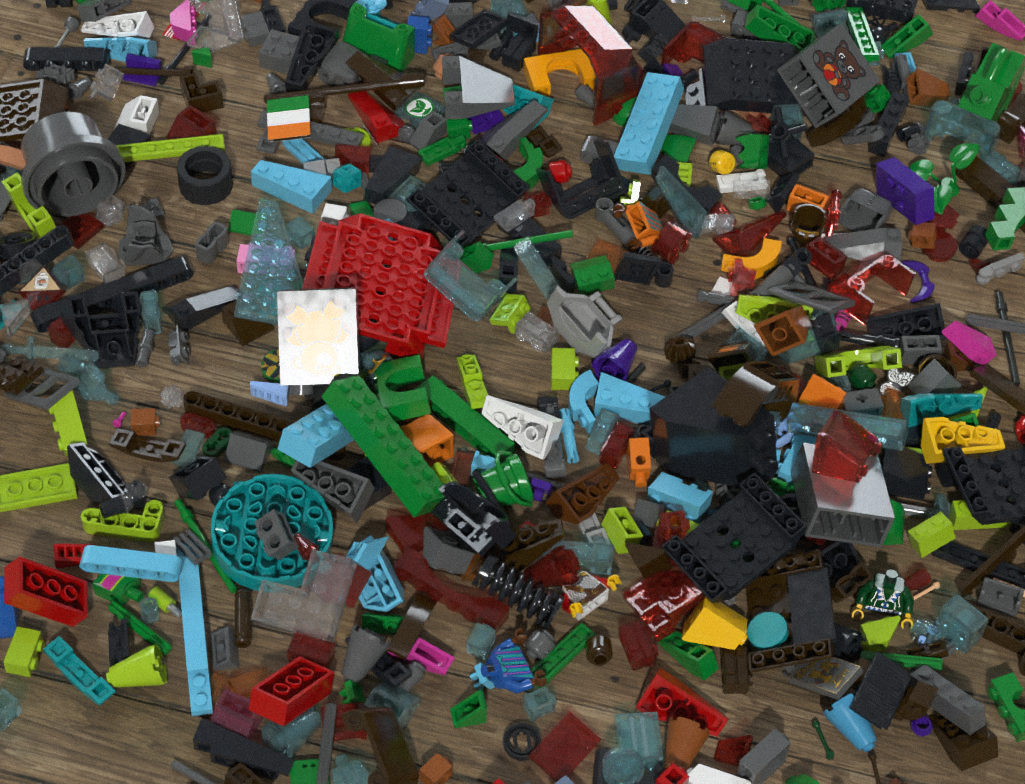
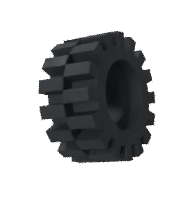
M659 33L638 52V55L648 64L657 58L670 43Z

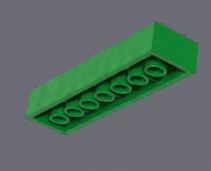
M359 375L333 381L321 396L411 515L415 518L430 513L445 498L438 490L444 484L437 477L434 470L430 468L423 459V456L416 450L410 439L406 437L399 425L393 420L376 395L372 393Z

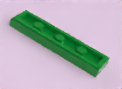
M581 622L555 646L554 650L545 659H541L530 669L533 677L538 670H543L545 672L543 678L547 679V685L585 649L586 641L597 634ZM535 684V686L540 690H542L545 687H539Z

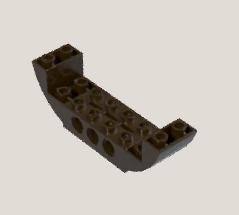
M768 361L746 362L727 382L712 404V407L717 409L716 413L724 417L728 415L733 418V422L741 427L752 425L761 406L771 412L775 419L781 421L791 415L797 399L798 382L800 379Z

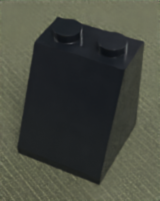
M887 439L880 464L888 494L924 501L925 495L930 493L931 482H928V478H931L933 467L926 464L924 455Z

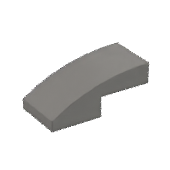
M595 513L577 525L592 553L611 547L604 527L601 528Z

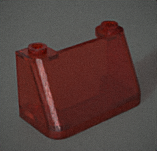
M835 410L817 435L812 473L859 483L862 476L866 477L868 465H865L868 456L876 457L877 454H880L882 443L879 442L880 440L876 435L847 414Z

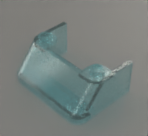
M462 230L424 271V276L470 319L480 321L509 292L518 278L515 277L507 286L496 279H492L488 283L483 281L460 260L463 255V249L458 244V241L465 233Z

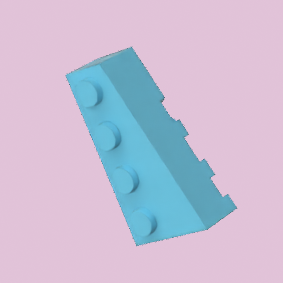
M260 160L251 170L252 186L312 214L332 191L331 176L264 160Z

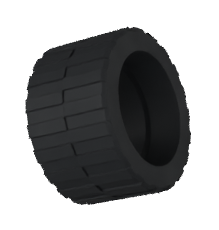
M198 146L184 152L179 158L177 164L180 193L186 200L193 204L210 205L219 203L229 196L233 188L231 161L228 155L221 149L213 146ZM205 171L218 174L206 180L192 177L197 173Z

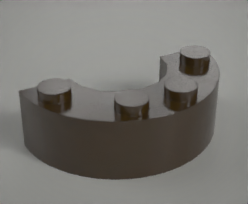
M863 658L859 660L857 665L861 666L863 673L852 684L854 691H858L871 661ZM918 681L917 685L913 687H907L893 718L899 721L922 718L935 699L938 688Z

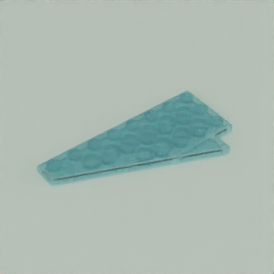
M259 198L234 317L278 325L277 291L302 289L303 280L278 202Z

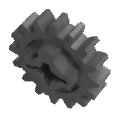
M56 64L44 67V69L36 72V80L46 79L60 86L71 82L75 78L72 68Z

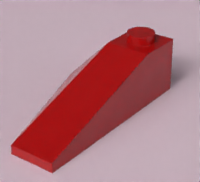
M367 91L348 94L349 100L376 143L398 136L399 128L405 125L399 116Z

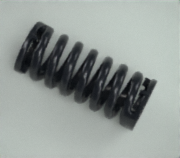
M489 553L471 585L476 587L479 585V589L484 591L492 582L488 592L490 596H494L503 585L498 601L503 602L512 591L507 606L511 608L522 596L517 612L522 613L531 602L526 617L531 619L541 607L536 618V624H541L542 627L547 629L565 597L556 592L553 595V590L547 589L542 594L544 585L539 583L533 588L534 579L531 577L523 583L525 574L519 572L514 577L516 569L513 566L509 567L503 574L506 567L505 561H500L493 569L499 558Z

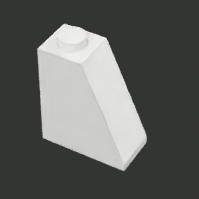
M698 764L694 769L691 767L686 771L689 775L688 784H752L749 780L702 764Z

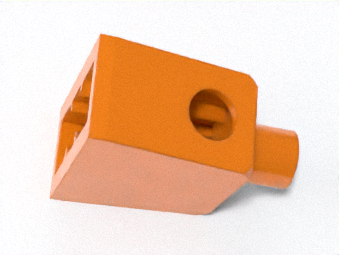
M629 438L626 450L629 480H635L636 487L647 486V479H649L651 471L649 438Z

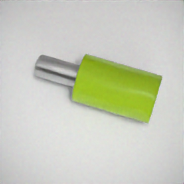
M159 586L154 587L149 592L148 598L165 613L172 612L176 617L182 615V611L175 606L176 601Z

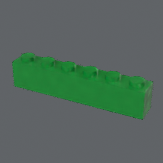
M432 375L416 388H426L428 399L432 402V413L477 451H480L482 455H489L495 458L498 451H508L514 454V441L503 434L494 424L492 425L482 413L471 409L470 404L463 401L455 391H451L442 380H438ZM500 456V463L504 462L508 456Z

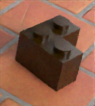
M197 73L179 76L181 93L189 115L224 108L222 91L218 81L201 85Z

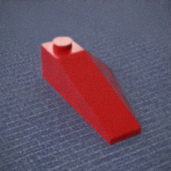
M662 668L658 669L635 707L640 712L657 721L669 722L671 717L674 720H677V717L690 719L701 724L700 729L705 730L706 727L710 731L709 735L718 737L729 718L683 682Z

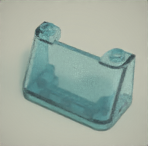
M939 100L932 106L924 135L932 141L935 136H940L943 139L947 133L966 142L980 145L978 153L981 154V160L989 164L999 146L1000 125L995 121L969 112L947 101Z

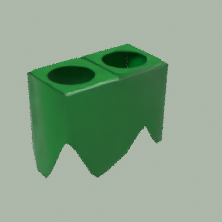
M748 133L749 135L737 137V141L741 142L745 147L738 155L744 161L738 168L767 169L770 135Z

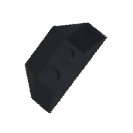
M84 442L67 446L70 475L91 502H104L117 496L126 499L128 484L105 457L97 451L88 448V445Z

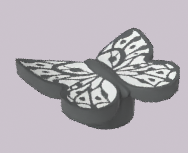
M898 368L888 369L887 380L879 386V394L882 396L888 395L889 401L896 407H900L901 390L916 375L910 372L900 373Z

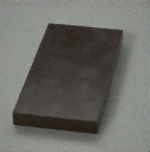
M988 364L974 368L969 374L971 377L1025 415V390Z

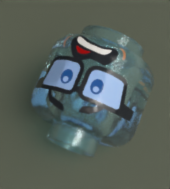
M928 618L918 619L910 630L912 640L919 645L939 641L942 638L940 626Z

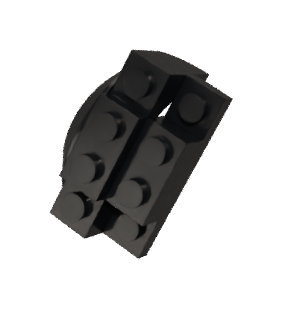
M455 481L448 482L438 489L445 498L431 513L475 554L478 553L482 557L494 544L503 550L517 536L509 526L507 515L478 493Z

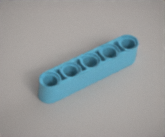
M87 545L84 547L79 567L91 573L176 582L179 578L183 560L176 555Z

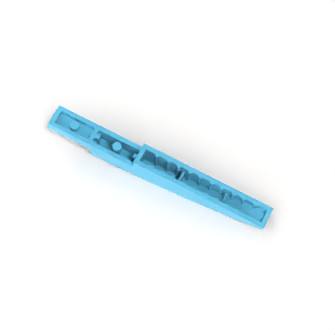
M183 541L182 543L190 550V547ZM176 547L177 556L183 560L179 574L191 715L213 714L199 563L194 565Z

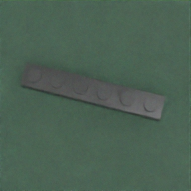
M263 110L257 122L258 127L268 129L267 110ZM310 121L311 137L306 138L358 151L364 139V134Z

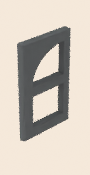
M796 280L771 287L768 290L770 294L830 314L855 306L856 300ZM797 288L809 293L800 296L788 291ZM827 298L833 301H819L818 299Z
M43 368L44 372L40 376L47 377V379L28 394V390L32 385L30 383L18 395L6 392L5 397L48 410L79 385L81 381L77 377ZM56 382L66 383L48 399L39 397Z

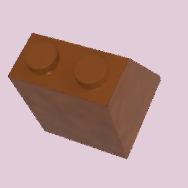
M799 306L756 323L754 328L771 356H775L806 343L810 319L803 307Z

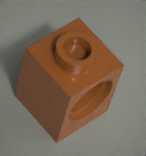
M924 222L918 225L914 224L913 229L909 230V240H912V248H935L937 238L936 223Z
M155 408L132 409L131 429L135 435H156L157 428H160V416H156Z
M438 753L419 769V779L424 784H444L453 776L452 762L447 757H442Z

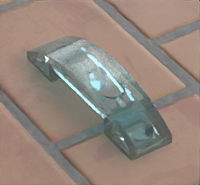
M528 236L513 246L523 265L547 300L557 285L563 290Z

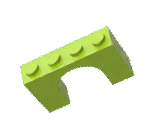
M18 172L1 181L15 210L30 230L37 234V239H40L56 228L52 217L43 206L35 209L27 201L21 185V176Z
M888 345L814 355L816 374L825 377L846 375V371L851 370L857 364H866L869 368L882 370L902 368L900 348Z

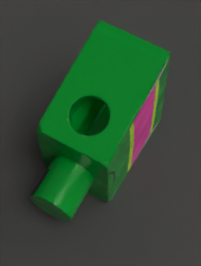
M100 574L92 583L95 595L111 602L115 600L122 606L130 599L139 603L145 595L144 592L139 590L141 588L140 578Z

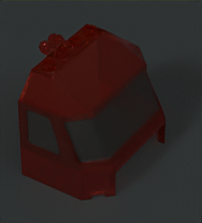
M567 2L540 14L537 56L564 52L576 46H579L588 56L596 76L593 97V125L596 126L613 118L614 114H618L623 108V103L638 96L643 83L644 71L632 55L633 49L594 6Z

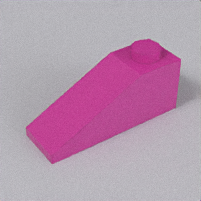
M958 321L953 322L942 330V334L969 359L982 366L997 356L990 337Z

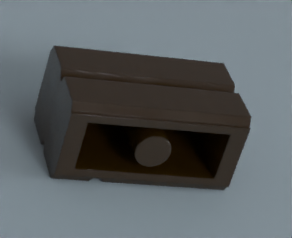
M737 647L735 650L722 648L720 661L723 693H748L749 686L753 685V675L749 674L748 671L749 656L747 655V648Z

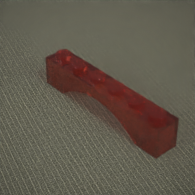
M410 547L395 563V573L401 581H407L416 590L425 592L434 601H439L446 605L449 610L463 615L467 621L476 623L485 632L496 635L509 618L510 607L493 597H471L448 588L433 574L425 557Z

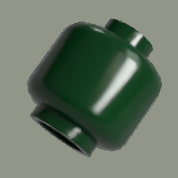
M857 364L849 371L848 381L857 391L866 388L873 389L876 386L877 375L866 364Z

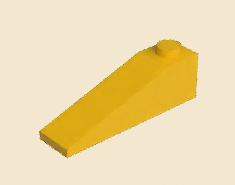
M945 417L925 418L923 420L921 448L926 464L943 462L945 460L942 452L943 448L961 447L964 455L994 452L1006 448L1000 430L980 425L977 427L966 425V422L962 421L953 422Z

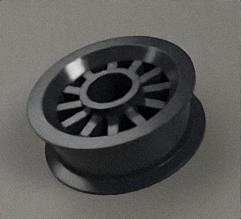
M20 232L1 237L0 258H12L34 243L37 234Z

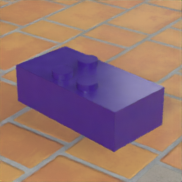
M895 157L876 163L878 196L889 200L892 207L915 225L934 219L933 186Z

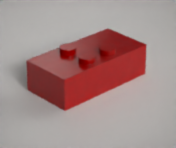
M19 556L4 567V603L74 627L88 617V581Z
M299 656L252 687L248 710L281 726H285L331 694L334 672Z

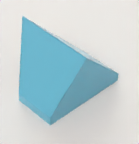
M389 536L360 543L354 541L344 559L370 572Z

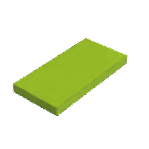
M69 463L0 475V512L78 499L75 480L70 475Z

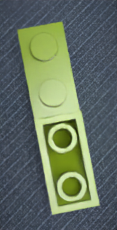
M475 354L456 357L466 401L470 404L471 409L483 408L488 393L483 383L482 372Z

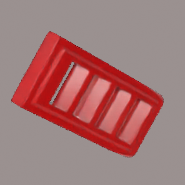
M53 544L56 569L79 566L84 547L95 544ZM78 552H81V557L77 556Z

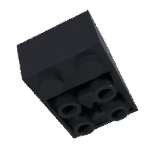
M643 0L630 12L629 24L634 26L635 30L650 39L661 33L670 43L666 47L669 50L690 31L686 24L663 0Z

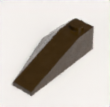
M356 51L345 62L364 83L397 80L402 77V73L359 51ZM394 87L372 91L395 112L417 90L404 91V88Z
M560 519L541 522L537 526L526 524L523 525V528L517 529L510 527L517 536L503 550L496 544L491 547V554L499 558L494 568L500 561H505L506 567L503 574L511 566L515 567V574L525 569L564 537L563 521Z

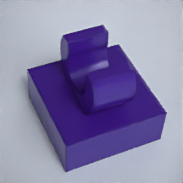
M536 478L532 479L530 485L532 490H535L533 494L534 500L541 502L544 494L551 496L553 490L551 483Z

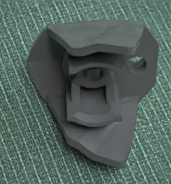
M132 204L127 219L126 235L119 241V260L126 265H146L165 262L173 252L170 239L164 233L154 213H151L146 208Z

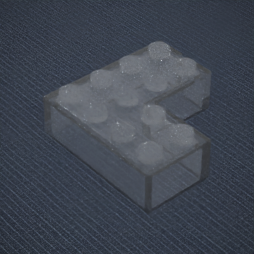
M312 549L301 589L262 580L250 619L257 625L334 643L357 564L351 558L335 554L332 556L330 553Z

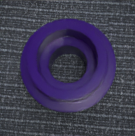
M926 716L913 720L911 723L912 731L918 736H927L932 731V723Z

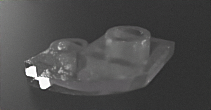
M770 179L733 181V199H751L758 196L767 198L770 194Z
M711 214L697 217L694 231L697 235L711 231L720 235L732 231L735 216L732 214Z

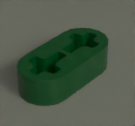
M226 427L218 429L203 444V455L217 459L227 449L232 431Z

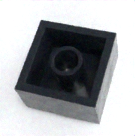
M199 456L169 476L180 497L194 500L202 499L206 496L207 491L221 485L222 481L227 478L217 459L206 456Z

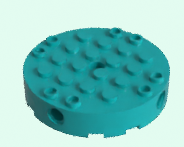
M264 474L254 476L253 479L246 482L241 481L230 488L228 493L219 500L212 515L211 544L218 565L233 581L252 590L282 592L297 588L310 581L321 571L331 552L333 539L331 512L325 504L323 497L316 490L311 489L303 481L294 477L280 474ZM273 509L284 513L299 546L281 560L269 557L264 551L265 545L257 535V527L254 523Z

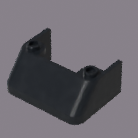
M594 141L599 158L591 163L590 172L592 177L563 191L559 183L554 182L551 171L536 170L546 197L564 218H576L595 208L598 199L609 198L611 200L623 193L624 182L608 142Z

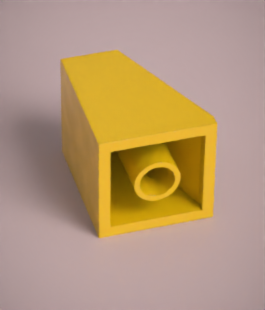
M704 595L683 625L682 640L735 650L738 645L742 646L748 637L747 619L722 602L711 603Z

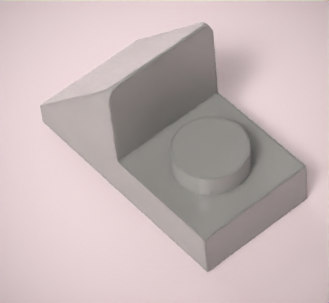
M339 158L306 162L303 163V168L307 171L333 177V170L340 168Z

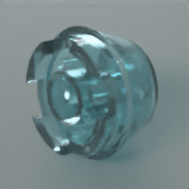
M616 746L608 750L603 757V776L608 784H633L634 782L638 783L642 779L644 774L643 760L636 750Z

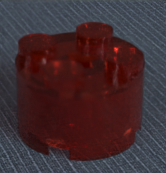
M669 221L660 231L659 240L655 239L652 250L674 265L680 257L679 254L681 252L684 254L690 246L688 242L693 237V234L678 223Z

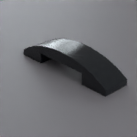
M350 636L345 639L347 645L349 643ZM385 653L370 670L382 681L395 688L412 676V673L400 662L395 663Z

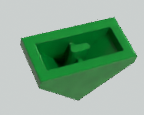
M478 690L450 709L454 728L486 723L487 707L483 690Z

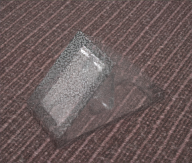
M24 299L0 305V313L8 338L12 337L31 312L29 300Z

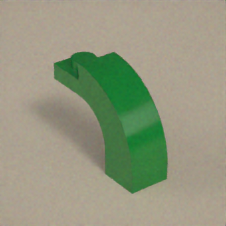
M524 137L519 140V152L526 164L512 171L531 190L539 182L536 170L542 169L543 154L540 147L534 149L533 144L529 143L528 139Z

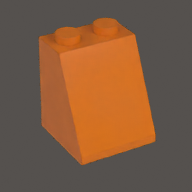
M430 414L420 416L415 421L400 427L430 468L436 462L443 463L454 457V436L452 432Z

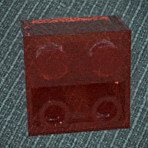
M189 105L176 116L166 137L168 140L217 135L216 122L192 105Z

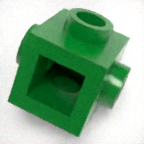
M883 84L874 85L865 95L867 108H871L873 113L885 110L891 98V94Z

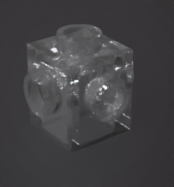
M113 195L110 196L107 200L101 201L97 205L96 219L108 227L119 223L123 218L125 203Z

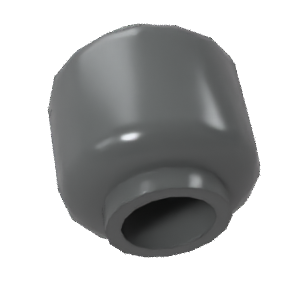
M542 629V631L535 630L525 642L526 654L533 660L536 658L540 660L545 659L555 648V638L545 629Z

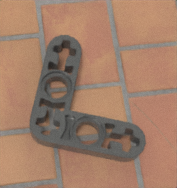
M867 108L864 116L856 126L840 137L844 145L875 142L884 136L880 125L868 126L875 117L871 108Z

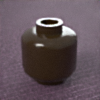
M594 635L586 641V657L590 663L602 666L612 659V644L608 637Z

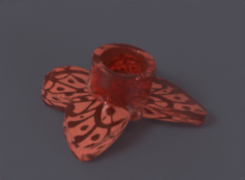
M753 115L747 117V120L752 123L753 130L764 131L767 134L771 133L769 128L773 122L765 115H762L758 120Z

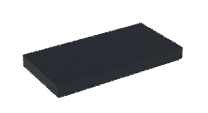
M828 568L787 575L794 644L830 638L832 643L837 642Z

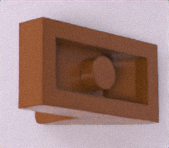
M445 14L441 15L432 24L433 30L438 35L433 42L439 46L455 43L449 38V34L455 31V28Z

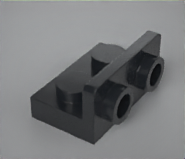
M796 172L782 176L766 199V202L776 213L781 210L800 178Z

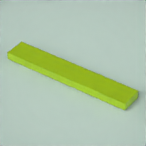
M223 134L116 145L124 162L182 156L189 149L198 146H213L221 149L223 152L225 151Z

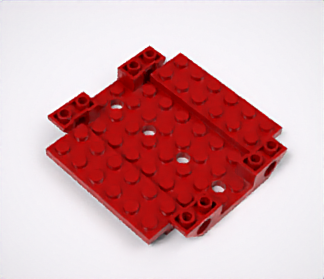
M360 213L339 220L337 226L319 222L302 289L357 287L359 335L387 342L385 347L386 353L404 358L420 354L422 361L425 348L423 343L445 348L462 262L447 258L444 249L430 233ZM389 237L394 238L396 241L390 240ZM382 264H387L390 268H386ZM376 291H381L384 295H379ZM369 319H375L378 323H373Z

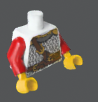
M569 571L564 572L560 577V580L564 583L561 595L565 597L562 603V610L571 614L572 618L576 617L578 621L608 600V588L615 591L617 589L616 584H622L619 576L611 575L608 578H603L582 571L574 577Z

